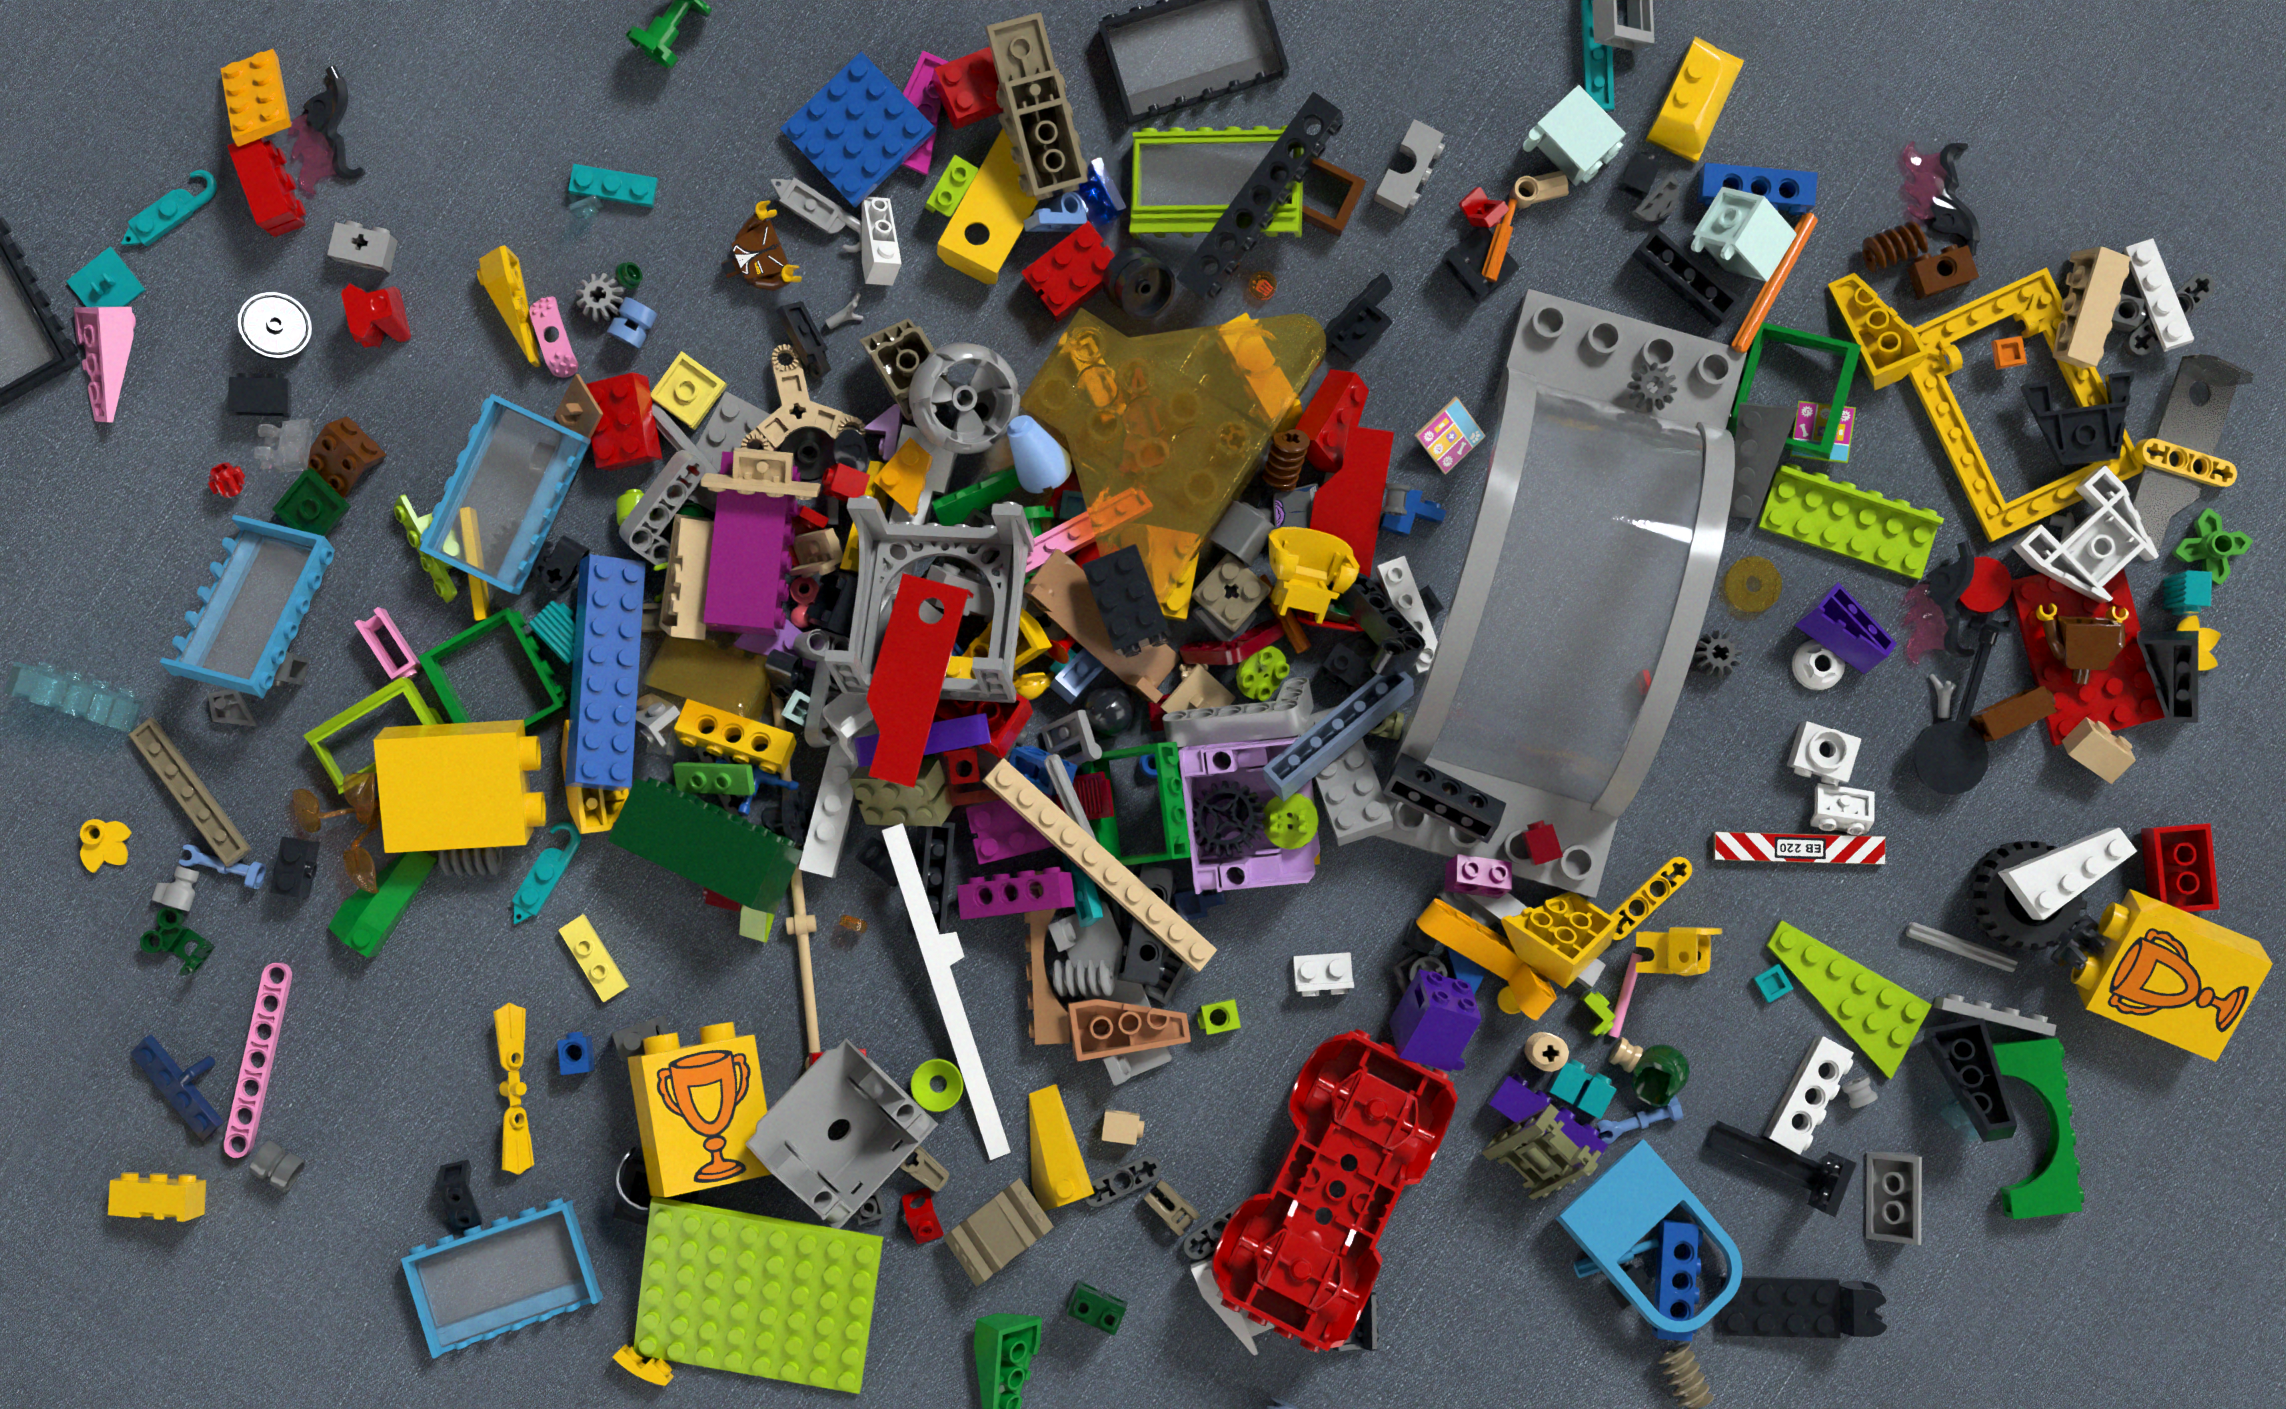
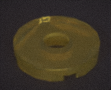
M1748 556L1736 561L1728 569L1724 579V591L1728 600L1737 609L1744 612H1760L1769 608L1778 600L1782 591L1781 575L1770 560L1760 556ZM1749 577H1756L1759 580L1760 588L1757 592H1751L1746 587V581Z

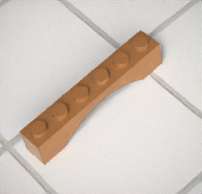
M1035 871V875L1043 874V871ZM1041 884L1038 888L1040 895H1042L1043 893V887ZM1057 909L1024 913L1025 923H1030L1031 935L1025 936L1026 952H1031L1032 963L1027 964V981H1033V992H1028V1009H1034V1021H1029V1037L1035 1038V1045L1070 1043L1069 1012L1060 1003L1051 987L1046 973L1044 958L1048 925Z

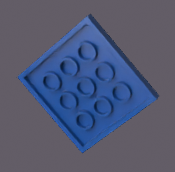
M862 51L780 128L854 208L937 131Z

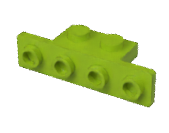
M401 495L394 504V514L400 523L403 522L410 544L417 548L421 556L422 567L431 574L436 593L443 597L446 603L451 602L456 596L457 590L446 570L454 566L419 550L421 535L426 528L430 527L433 521L432 513L418 518L406 495ZM452 526L441 551L466 562L464 546Z

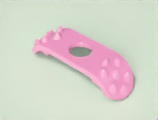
M553 296L541 298L530 306L529 311L544 359L553 375L562 378L570 377L577 372L578 362L571 349L558 310L557 300ZM549 327H556L559 331V337L553 343L547 342L544 338V332Z

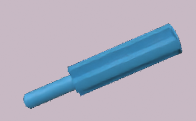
M1654 1238L1632 1246L1617 1260V1264L1634 1260V1255L1658 1247V1240ZM1590 1257L1573 1262L1574 1270L1579 1279L1602 1271Z

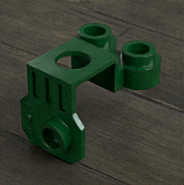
M164 907L157 914V923L161 929L146 931L140 938V946L147 953H158L162 950L175 953L186 961L179 975L194 974L200 969L215 946L189 927L181 925L184 916L180 909ZM171 913H174L176 915V921L174 923H171L169 921V915ZM155 936L160 940L157 947L152 944V939ZM190 940H196L199 942V945L191 956L187 955L185 952L186 943Z

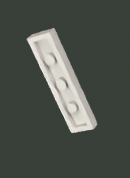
M2154 239L2125 247L2123 252L2126 256L2131 257L2129 267L2142 299L2145 300L2144 304L2163 351L2192 343L2194 337Z

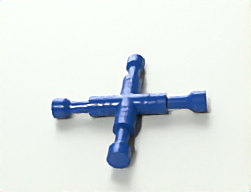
M764 744L762 751H764L768 747L767 744ZM717 758L716 764H730L722 758ZM755 764L754 768H752L755 793L745 796L737 812L743 816L749 815L751 800L756 796L760 783L794 790L798 789L799 782H788L779 779V776L766 773L759 768V765Z

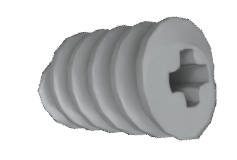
M1079 959L1076 968H1073L1071 961L1066 960L1065 967L1061 968L1060 961L1055 960L1053 968L1055 991H1058L1060 996H1066L1068 991L1072 996H1077L1080 991L1083 996H1088L1091 991L1093 995L1099 996L1103 990L1106 996H1110L1115 987L1114 963L1111 961L1110 967H1106L1104 959H1101L1098 968H1095L1093 959H1090L1087 968H1084L1082 960Z

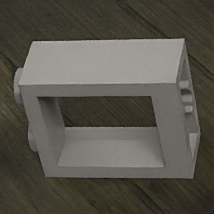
M1593 0L1594 43L1632 51L1654 44L1653 0H1627L1628 27L1617 25L1616 0Z

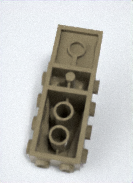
M1041 12L986 26L985 31L999 80L996 99L999 107L1003 108L1005 112L998 115V119L1014 146L1011 148V155L1014 163L1019 165L1021 175L1018 176V181L1022 192H1026L1027 197L1036 196L1038 201L1053 197L1052 191L1062 189L1063 193L1080 189L1079 184L1088 181V169L1085 160L1081 156L1079 148L1081 142L1078 132L1074 129L1072 122V107L1066 99L1065 80L1063 75L1060 74L1059 68L1056 69Z

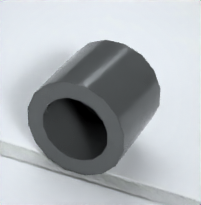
M1233 501L1208 540L1226 554L1231 553L1241 563L1251 567L1268 542V534L1275 529V526L1270 523V518L1245 502Z

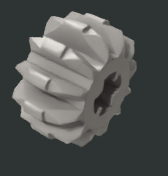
M602 273L599 280L595 274H591L590 283L586 280H581V284L585 289L576 290V294L581 297L576 302L577 306L584 308L582 313L586 317L592 315L593 320L596 322L601 319L602 315L606 321H610L611 311L619 315L616 305L622 304L623 299L619 296L624 293V289L617 287V279L612 278L609 280L606 273ZM603 292L606 297L605 299L601 298L598 302L595 298L596 296H601Z

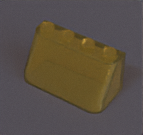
M667 634L646 671L643 684L760 722L771 690L769 678L765 671L767 658L755 655L752 660L743 657L745 651L730 646L725 651L717 648L718 642L706 638L701 640V642H697L690 638L672 637Z

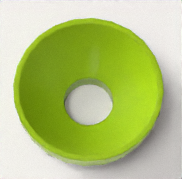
M931 1059L921 1064L915 1070L911 1080V1091L914 1099L921 1107L934 1112L944 1111L954 1106L960 1099L963 1092V1078L953 1063L943 1059ZM941 1075L946 1079L947 1087L943 1092L932 1090L930 1086L932 1077Z

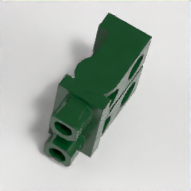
M1077 1280L1066 1305L1068 1309L1067 1315L1115 1336L1126 1312L1128 1302L1106 1292L1103 1293V1296H1100V1289Z

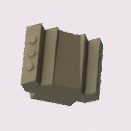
M907 318L859 341L892 398L897 402L902 414L907 420L914 418L909 406V390L912 378L918 366L935 350L920 325L916 327ZM940 375L946 382H949L947 375ZM931 402L936 407L945 404L944 402Z
M1018 1178L969 1214L962 1222L944 1235L943 1238L977 1287L1008 1264L1020 1252H1023L1036 1240L1043 1237L1054 1226L1023 1181Z

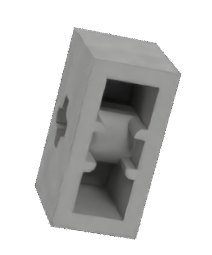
M346 220L345 224L335 222L327 254L329 257L337 262L390 273L398 241L390 235L389 230L380 227H373V230L362 228V224ZM366 242H368L367 246H362L361 249L359 248L360 244H365Z

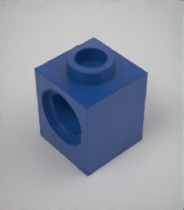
M582 1031L565 1033L566 1039L557 1041L561 1075L595 1070L592 1036H583ZM572 1045H578L582 1050V1056L579 1060L573 1059L570 1055Z

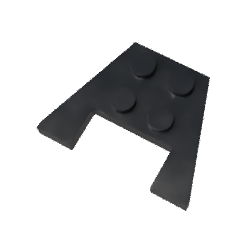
M2134 371L2104 376L2108 404L2054 411L2049 381L2020 386L2021 392L2059 467L2111 461L2120 458L2126 424L2124 419L2126 408L2130 402L2131 395H2129L2131 382L2134 380Z

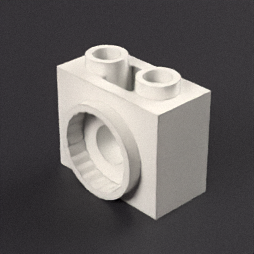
M1808 721L1801 722L1787 766L1795 768L1794 773L1808 778L1811 777V774L1822 777L1821 782L1838 786L1839 783H1847L1852 772L1861 738ZM1822 742L1830 746V754L1827 757L1820 754L1819 746Z

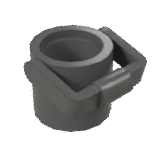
M1419 951L1396 963L1393 971L1404 995L1419 969L1427 972L1434 971L1447 977L1444 964L1432 956H1421ZM1411 962L1406 976L1400 967Z

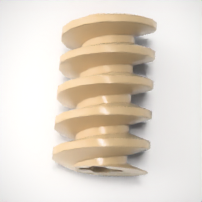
M1545 1032L1534 1033L1525 1043L1524 1052L1528 1061L1544 1071L1552 1072L1559 1070L1568 1060L1569 1051L1563 1039ZM1547 1047L1551 1048V1052H1547L1546 1057L1542 1055V1051H1546Z

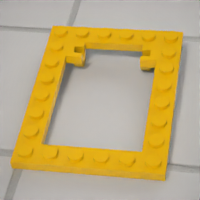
M2047 267L1914 328L1928 352V357L1908 375L1989 542L2083 500L2084 498L2074 488L2099 467L2105 465L2121 482L2146 471L2143 464L2136 460L2134 455L2135 448L2125 429L2119 459L2095 462L2008 503H2005L1944 377L1961 369L1963 365L1960 351L1955 345L1950 343L2013 315L2016 322L2023 320L2026 325V329L2021 332L2024 339L2043 332L2053 353L2058 324L2065 319V314L2061 310L2062 297ZM1944 355H1946V356L1948 357L1949 362H1950L1949 365L1947 364V361H1946ZM2056 359L2079 408L2108 404L2107 390L2096 367L2080 368Z

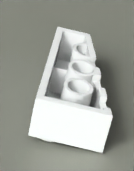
M2106 828L2076 840L2071 844L2051 850L2034 859H2029L2019 865L1998 872V874L2029 916L2035 920H2044L2137 852V850L2120 828Z

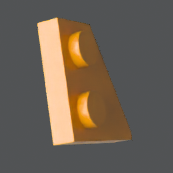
M909 437L875 476L873 481L915 517L919 510L917 505L921 491L924 492L926 474L930 470L933 457Z

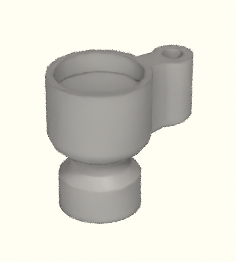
M177 866L174 873L175 881L173 883H157L151 900L190 911L195 897L192 884L197 882L200 872Z

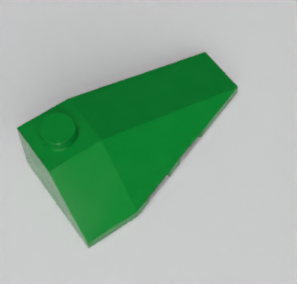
M995 1313L976 1319L974 1350L983 1409H1020L1023 1401L1020 1396L1024 1380L1029 1381L1032 1372L1028 1370L1032 1355H1037L1040 1347L1041 1317Z

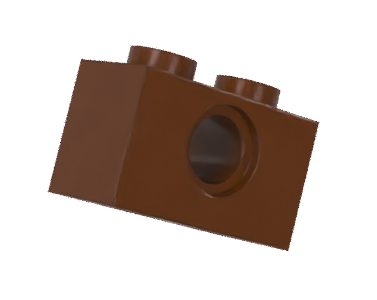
M1957 244L1940 250V255L1932 257L1928 253L1914 259L1915 263L1907 271L1918 300L1969 284L1979 278L1968 245L1958 248ZM1937 265H1942L1946 268L1947 276H1942L1938 273Z

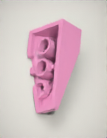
M74 307L78 345H84L86 359L82 360L83 370H87L92 381L88 385V392L94 419L98 422H113L134 336L133 329L136 324L132 307Z

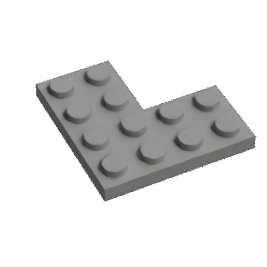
M725 391L696 447L720 473L722 451L734 452L735 448H740L741 442L746 435L752 432L771 414ZM752 441L747 445V449L760 450L762 447L756 441ZM700 480L687 499L716 513L718 492L710 491L708 487L701 486Z

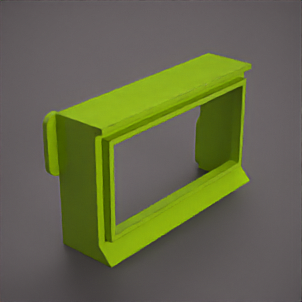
M400 677L303 735L323 764L339 794L348 793L377 776L376 761L345 779L323 739L401 693L405 694L423 725L445 724L436 708H428L410 677Z

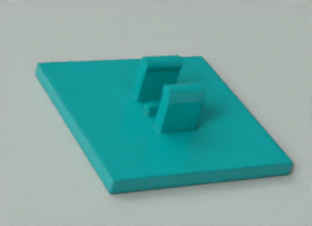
M111 246L66 281L86 307H125L146 291Z

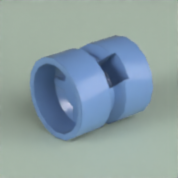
M625 297L618 309L620 317L613 319L607 333L625 344L640 350L647 337L645 330L652 328L658 314L645 305ZM627 320L638 326L636 331L625 326Z

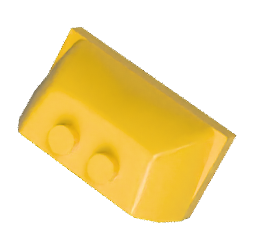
M1696 36L1693 37L1645 141L1696 164L1744 60L1717 49L1712 44Z

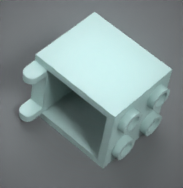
M1578 85L1530 130L1528 139L1523 143V149L1526 152H1530L1538 146L1560 170H1563L1566 177L1577 186L1582 180L1585 183L1589 182L1603 165L1602 161L1608 164L1619 153L1618 151L1623 146L1621 141L1626 133Z
M1722 187L1694 231L1695 239L1691 244L1692 251L1700 252L1705 247L1725 271L1768 282L1797 234L1765 196Z

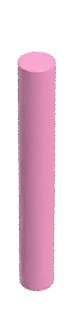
M1635 953L1631 955L1614 1012L1616 1017L1612 1020L1614 1025L1608 1032L1610 1036L1619 1038L1638 975L1636 972V962H1642V955Z

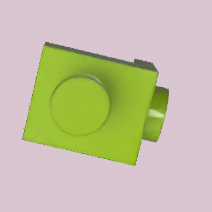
M1586 991L1579 999L1599 1018L1588 1032L1595 1037L1598 1034L1603 1036L1613 1027L1614 1023L1612 1020L1616 1016L1607 1008L1610 1003L1598 991L1595 994Z

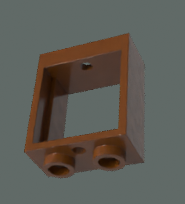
M1320 158L1318 160L1313 159L1309 165L1310 167L1350 185L1351 188L1336 219H1332L1303 204L1302 219L1341 237L1367 181ZM1292 195L1286 204H1292Z
M2045 686L2025 689L1971 714L1969 726L1976 729L1985 742L1995 741L2057 712L2054 707L2056 704L2055 698L2048 689L2046 690Z

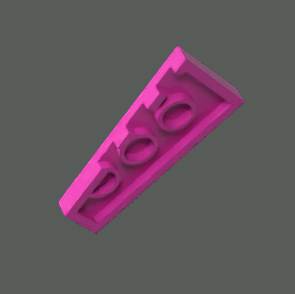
M922 51L903 95L937 130L942 102L932 82V76L935 67L946 64L948 61ZM936 132L901 165L928 177Z

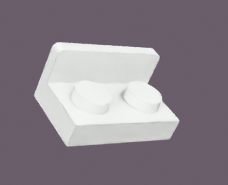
M1818 783L1815 787V812L1810 820V826L1819 827L1824 831H1845L1851 835L1867 834L1874 823L1875 792Z
M1350 952L1293 956L1295 990L1297 992L1302 991V996H1318L1319 990L1331 989L1332 995L1347 994L1348 988H1354Z

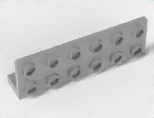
M1102 902L1103 918L1091 927L1081 928L1077 913L1048 925L1058 951L1066 949L1073 968H1076L1079 959L1082 960L1084 968H1087L1090 959H1093L1095 968H1098L1101 959H1104L1106 967H1110L1111 961H1113L1115 987L1112 995L1106 996L1102 990L1099 996H1095L1091 991L1088 996H1085L1086 1000L1101 999L1151 1007L1142 984L1117 980L1123 938L1108 902ZM1168 1046L1107 1056L1103 1060L1115 1086L1125 1082L1132 1076L1170 1062L1172 1056Z

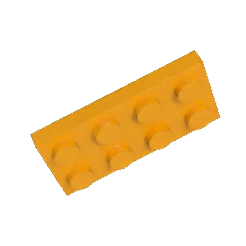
M274 49L258 52L252 57L239 62H232L226 67L220 68L232 138L238 147L291 127L279 59Z

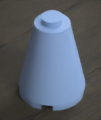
M1027 415L1015 417L1007 427V434L1017 477L1021 486L1031 493H1043L1042 489L1051 486L1054 489L1060 486L1072 471L1069 453L1032 417Z

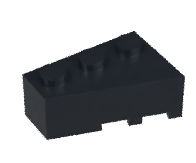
M2138 631L2137 642L2144 656L2148 672L2153 680L2155 691L2167 723H2198L2199 631Z

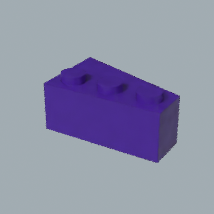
M1839 582L1819 596L1795 624L1796 627L1863 674L1887 658L1897 645L1892 637Z

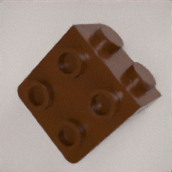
M345 416L324 426L304 457L303 465L306 468H313L344 499L348 496L363 471L382 463L387 454L359 428L356 422Z

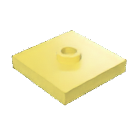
M681 351L651 392V398L695 430L728 384Z

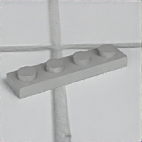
M1946 993V998H1935L1933 1008L1979 1019L1984 1018L1987 1021L2040 1034L2055 1035L2057 1025L2047 1023L2048 1017L2030 1013L2029 1018L2019 1016L2020 1010L2002 1006V1010L1997 1011L1991 1009V1003L1974 1000L1972 1005L1964 1003L1963 996Z

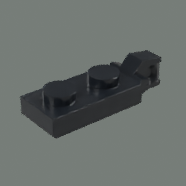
M799 301L780 306L776 313L801 360H803V363L807 366L814 379L824 377L832 370L826 360L825 352L828 348L804 303Z

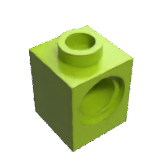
M1234 998L1201 1005L1202 1012L1197 1013L1200 1030L1206 1028L1207 1035L1241 1028ZM1215 1009H1221L1226 1013V1020L1220 1025H1215L1210 1021V1014Z

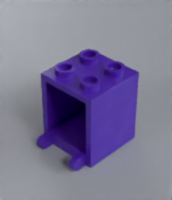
M1419 969L1390 1018L1389 1024L1399 1058L1451 1072L1452 1069L1461 1071L1465 1068L1464 1060L1459 1057L1482 1018L1469 983L1462 979L1455 980L1442 976L1434 971L1427 972Z

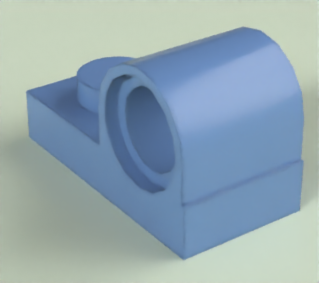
M1071 191L1062 194L1050 201L1047 208L1034 211L1033 216L1024 220L1025 232H1073L1087 222L1083 201L1075 192Z
M1083 648L1054 678L1049 687L1069 705H1072L1106 666Z

